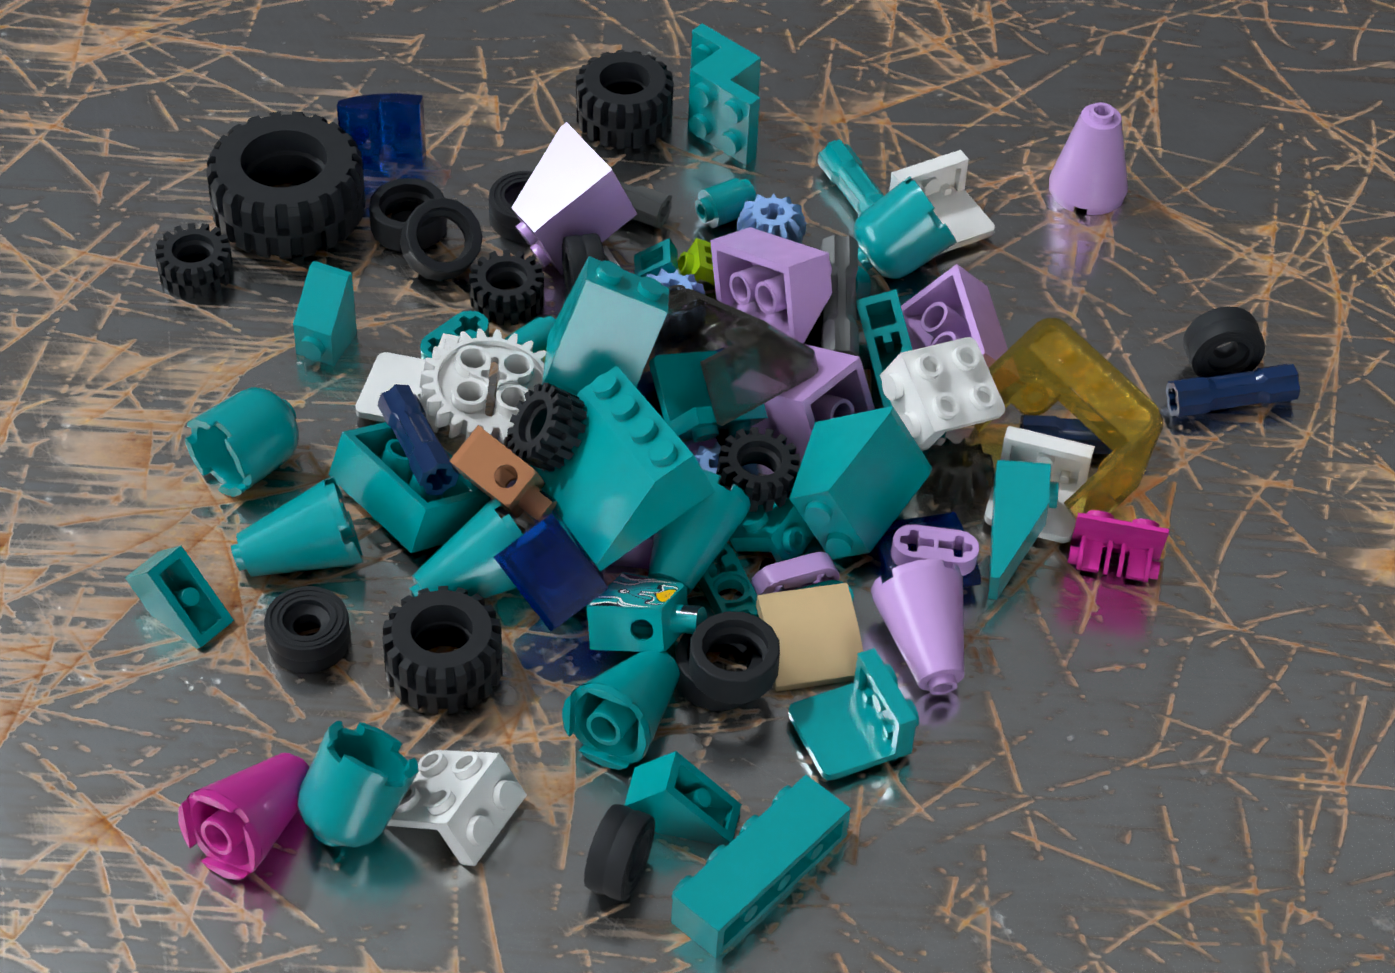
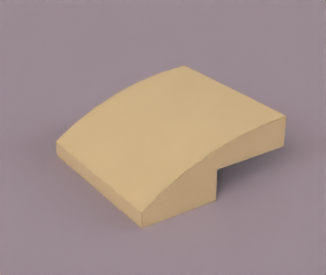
M847 583L757 595L756 608L758 615L773 628L780 641L779 670L774 683L775 692L854 681L857 654L863 652V647Z

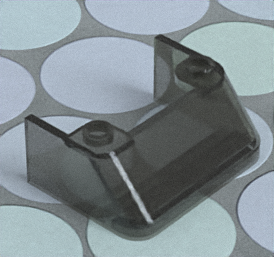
M674 285L668 287V313L643 372L651 371L649 362L657 355L689 353L701 346L712 351L723 348L724 350L700 362L716 422L718 425L723 426L810 379L818 372L819 367L815 351L766 321L697 291L687 289L683 285Z

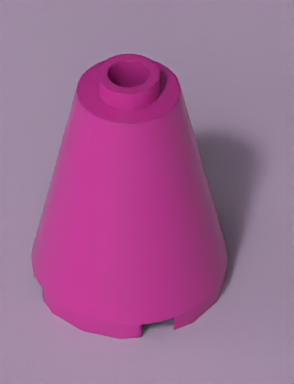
M280 753L193 791L178 808V824L185 842L190 849L196 844L207 856L201 862L211 871L224 878L234 880L245 878L248 874L258 869L297 812L298 794L308 772L309 765L298 756L290 753Z

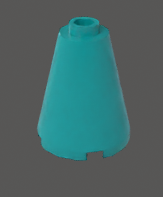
M707 470L703 471L715 492L654 534L648 577L683 583L687 588V595L692 592L739 527L751 506L749 497L741 488L733 483L731 491L718 484L721 476Z
M334 476L322 480L237 533L238 543L231 545V551L238 570L247 569L251 577L353 566L363 563L364 560L361 557L363 554L349 511L346 510L343 502L340 503L339 499L344 497Z
M493 499L480 509L412 575L415 585L410 587L409 591L412 597L418 596V590L428 588L429 591H437L438 586H448V590L456 591L459 587L467 589L468 596L478 594L485 599L533 583L542 578L541 569L531 570L528 563L536 559L532 549L510 514L500 518L495 509L500 507L501 503Z
M665 651L639 652L575 688L565 700L561 714L568 737L574 733L583 745L579 751L586 758L606 768L621 770L626 769L632 763H638L647 754L678 683L680 673L676 661Z

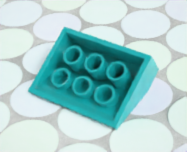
M618 366L599 375L577 394L580 397L579 399L585 404L582 410L587 411V418L581 421L582 424L586 425L585 433H579L578 439L582 441L579 447L573 446L571 449L574 453L573 457L570 460L564 458L565 465L560 469L555 467V470L550 472L529 464L544 480L545 484L542 490L557 501L554 508L555 513L599 571L608 567L715 492L694 454Z

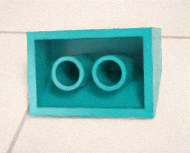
M386 422L343 431L328 474L330 477L334 476L338 485L410 553L445 544L490 500L486 494L467 481L460 473L454 487L447 489L442 495H427L423 486H420L409 466V460L394 431Z

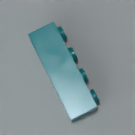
M808 775L802 777L792 787L790 785L783 787L775 796L772 805L762 815L751 816L742 826L739 835L730 844L718 846L698 873L693 877L691 875L685 876L676 885L671 895V923L716 959L847 836L851 808Z

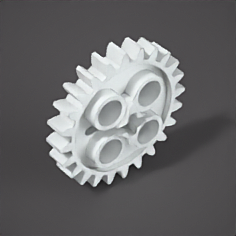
M478 329L477 336L473 339L466 332L462 331L459 343L449 337L445 338L444 349L435 346L432 358L425 359L424 370L421 372L419 387L422 389L420 401L427 403L426 415H436L435 427L437 428L449 425V437L451 439L462 433L466 435V441L479 425L507 447L508 440L512 439L507 436L509 428L514 426V423L510 422L512 414L517 415L519 412L516 405L519 400L526 401L524 394L528 390L534 391L535 385H542L546 351L533 353L534 342L531 340L523 345L517 344L518 334L516 333L512 334L508 340L502 339L499 329L495 330L493 337H486L484 331ZM491 362H496L498 364V372L495 385L493 416H487L485 408L489 387L488 378Z

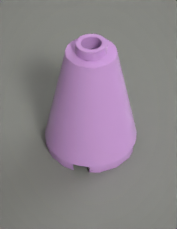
M1102 102L1088 105L1082 110L1049 177V192L1058 204L1072 212L1074 211V206L1087 209L1086 215L1096 216L1110 213L1119 208L1124 202V197L1128 191L1121 115L1117 109Z
M943 559L916 560L891 569L893 574L891 579L882 584L880 576L874 581L871 588L873 601L919 688L930 691L933 695L947 694L955 690L957 683L964 678L963 577L960 568L955 563H953V568L945 567Z

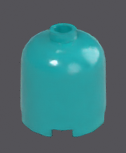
M911 176L863 211L857 217L853 226V236L858 241L859 262L866 271L874 267L881 276L889 279H900L910 274L957 243L946 223L943 224L933 211L935 207Z
M251 387L232 395L188 421L187 427L191 428L192 434L185 438L190 457L203 476L211 473L223 484L218 488V491L235 497L250 489L289 460L298 446L299 429L295 410L288 401L281 399L268 389Z
M335 721L328 727L298 794L299 814L305 824L314 832L315 837L328 846H365L377 839L387 827L419 772L418 761L415 758L408 761L399 753L402 743L381 729L359 722L356 730L343 728L344 726L341 721Z

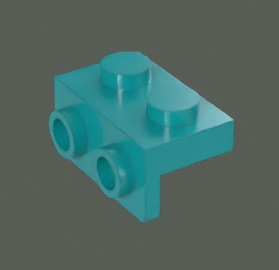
M786 498L785 505L780 508L774 503L773 511L765 512L763 505H758L757 512L748 511L746 517L729 540L735 551L771 552L778 563L800 557L813 539L814 534L792 502Z

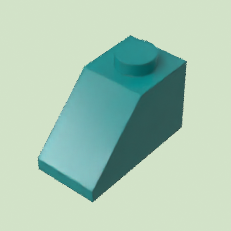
M313 261L309 266L293 322L297 355L335 366L357 335L351 272L317 261Z
M182 545L158 551L125 577L150 615L196 649L204 646L234 621Z
M677 751L635 767L624 806L630 807L633 810L641 811L654 817L656 833L715 845L724 844L725 846L733 841L742 805Z

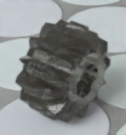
M965 437L960 443H953L950 439L946 438L942 446L932 445L927 456H925L932 466V471L922 484L923 494L932 495L934 505L947 503L951 511L956 505H962L970 511L974 503L984 504L989 492H991V487L994 486L995 468H993L992 455L983 453L981 444L967 445Z

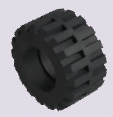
M616 50L615 53H602L599 58L592 57L587 61V65L581 66L579 75L576 77V121L579 123V129L582 133H587V138L590 140L600 141V145L606 147L610 145L616 146V149H625V147L635 149L641 148L642 144L650 145L655 143L656 138H662L666 135L667 129H670L672 125L673 75L671 71L667 70V66L662 61H656V57L649 54L642 55L639 51L625 52V50Z
M438 586L437 591H429L428 588L418 590V596L416 597L407 595L401 599V607L394 606L390 610L389 620L384 621L382 637L385 672L389 686L394 687L395 695L401 701L409 698V706L417 710L425 706L428 713L438 714L439 709H448L449 714L459 712L458 707L463 705L468 709L476 706L478 697L486 699L492 693V686L498 685L501 678L500 670H503L502 632L500 619H496L495 609L492 605H485L483 597L478 594L468 596V590L459 587L456 591H450L448 586ZM438 646H453L459 648L455 651L447 653H434L427 651L431 648Z

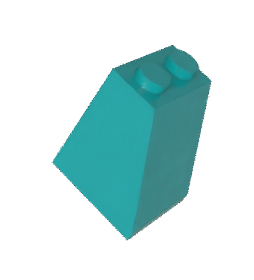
M589 256L548 334L542 385L543 383H549L577 396L580 390L592 383L599 375L618 366L633 385L637 387L668 313L669 288L663 286L654 278L638 276L621 269L620 266L611 261H600Z
M893 406L818 421L814 424L789 499L831 559L870 553L929 477L932 466Z

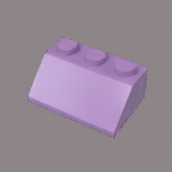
M752 227L710 240L718 319L794 348L802 346L832 294V267L829 261V253Z
M958 264L901 305L913 350L971 337L978 343L997 389L1016 376L988 286Z

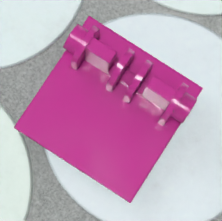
M1091 510L1087 514L1078 512L1070 544L1079 547L1070 546L1067 563L1076 565V570L1098 573L1103 550L1106 551L1102 574L1107 575L1111 552L1119 553L1116 577H1121L1125 555H1129L1125 578L1148 582L1149 578L1157 580L1160 562L1152 560L1159 561L1170 529L1161 528L1157 522L1149 519H1134L1132 522L1114 519L1112 514L1104 511Z

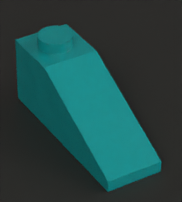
M896 289L856 300L884 408L888 407L889 399L883 392L880 374L901 353L902 346L913 350Z
M997 460L993 491L988 599H998L1045 527L1048 508H1057L1059 482L1050 481L1051 464Z

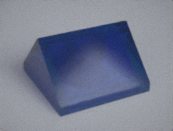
M553 509L494 556V559L550 632L609 588L606 578Z

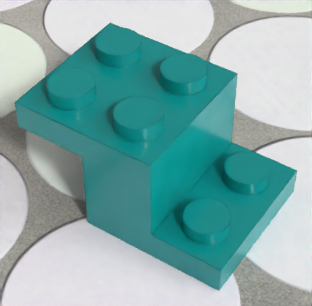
M702 23L692 30L688 130L722 150L725 154L747 165L756 159L761 57Z

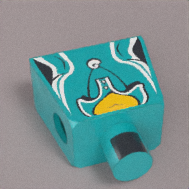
M622 572L587 605L590 650L666 651L682 633L693 634L697 626L707 619L706 609L702 606L687 604V588L683 583Z

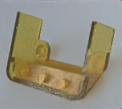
M1059 318L1040 320L988 369L1005 408L1012 404L1024 415H1041L1059 401L1112 450L1100 463L1097 472L1064 502L1075 521L1078 512L1087 514L1088 511L1099 510L1111 513L1140 485L1163 429L1162 414L1157 405L1067 323ZM993 420L975 424L973 427L980 433Z

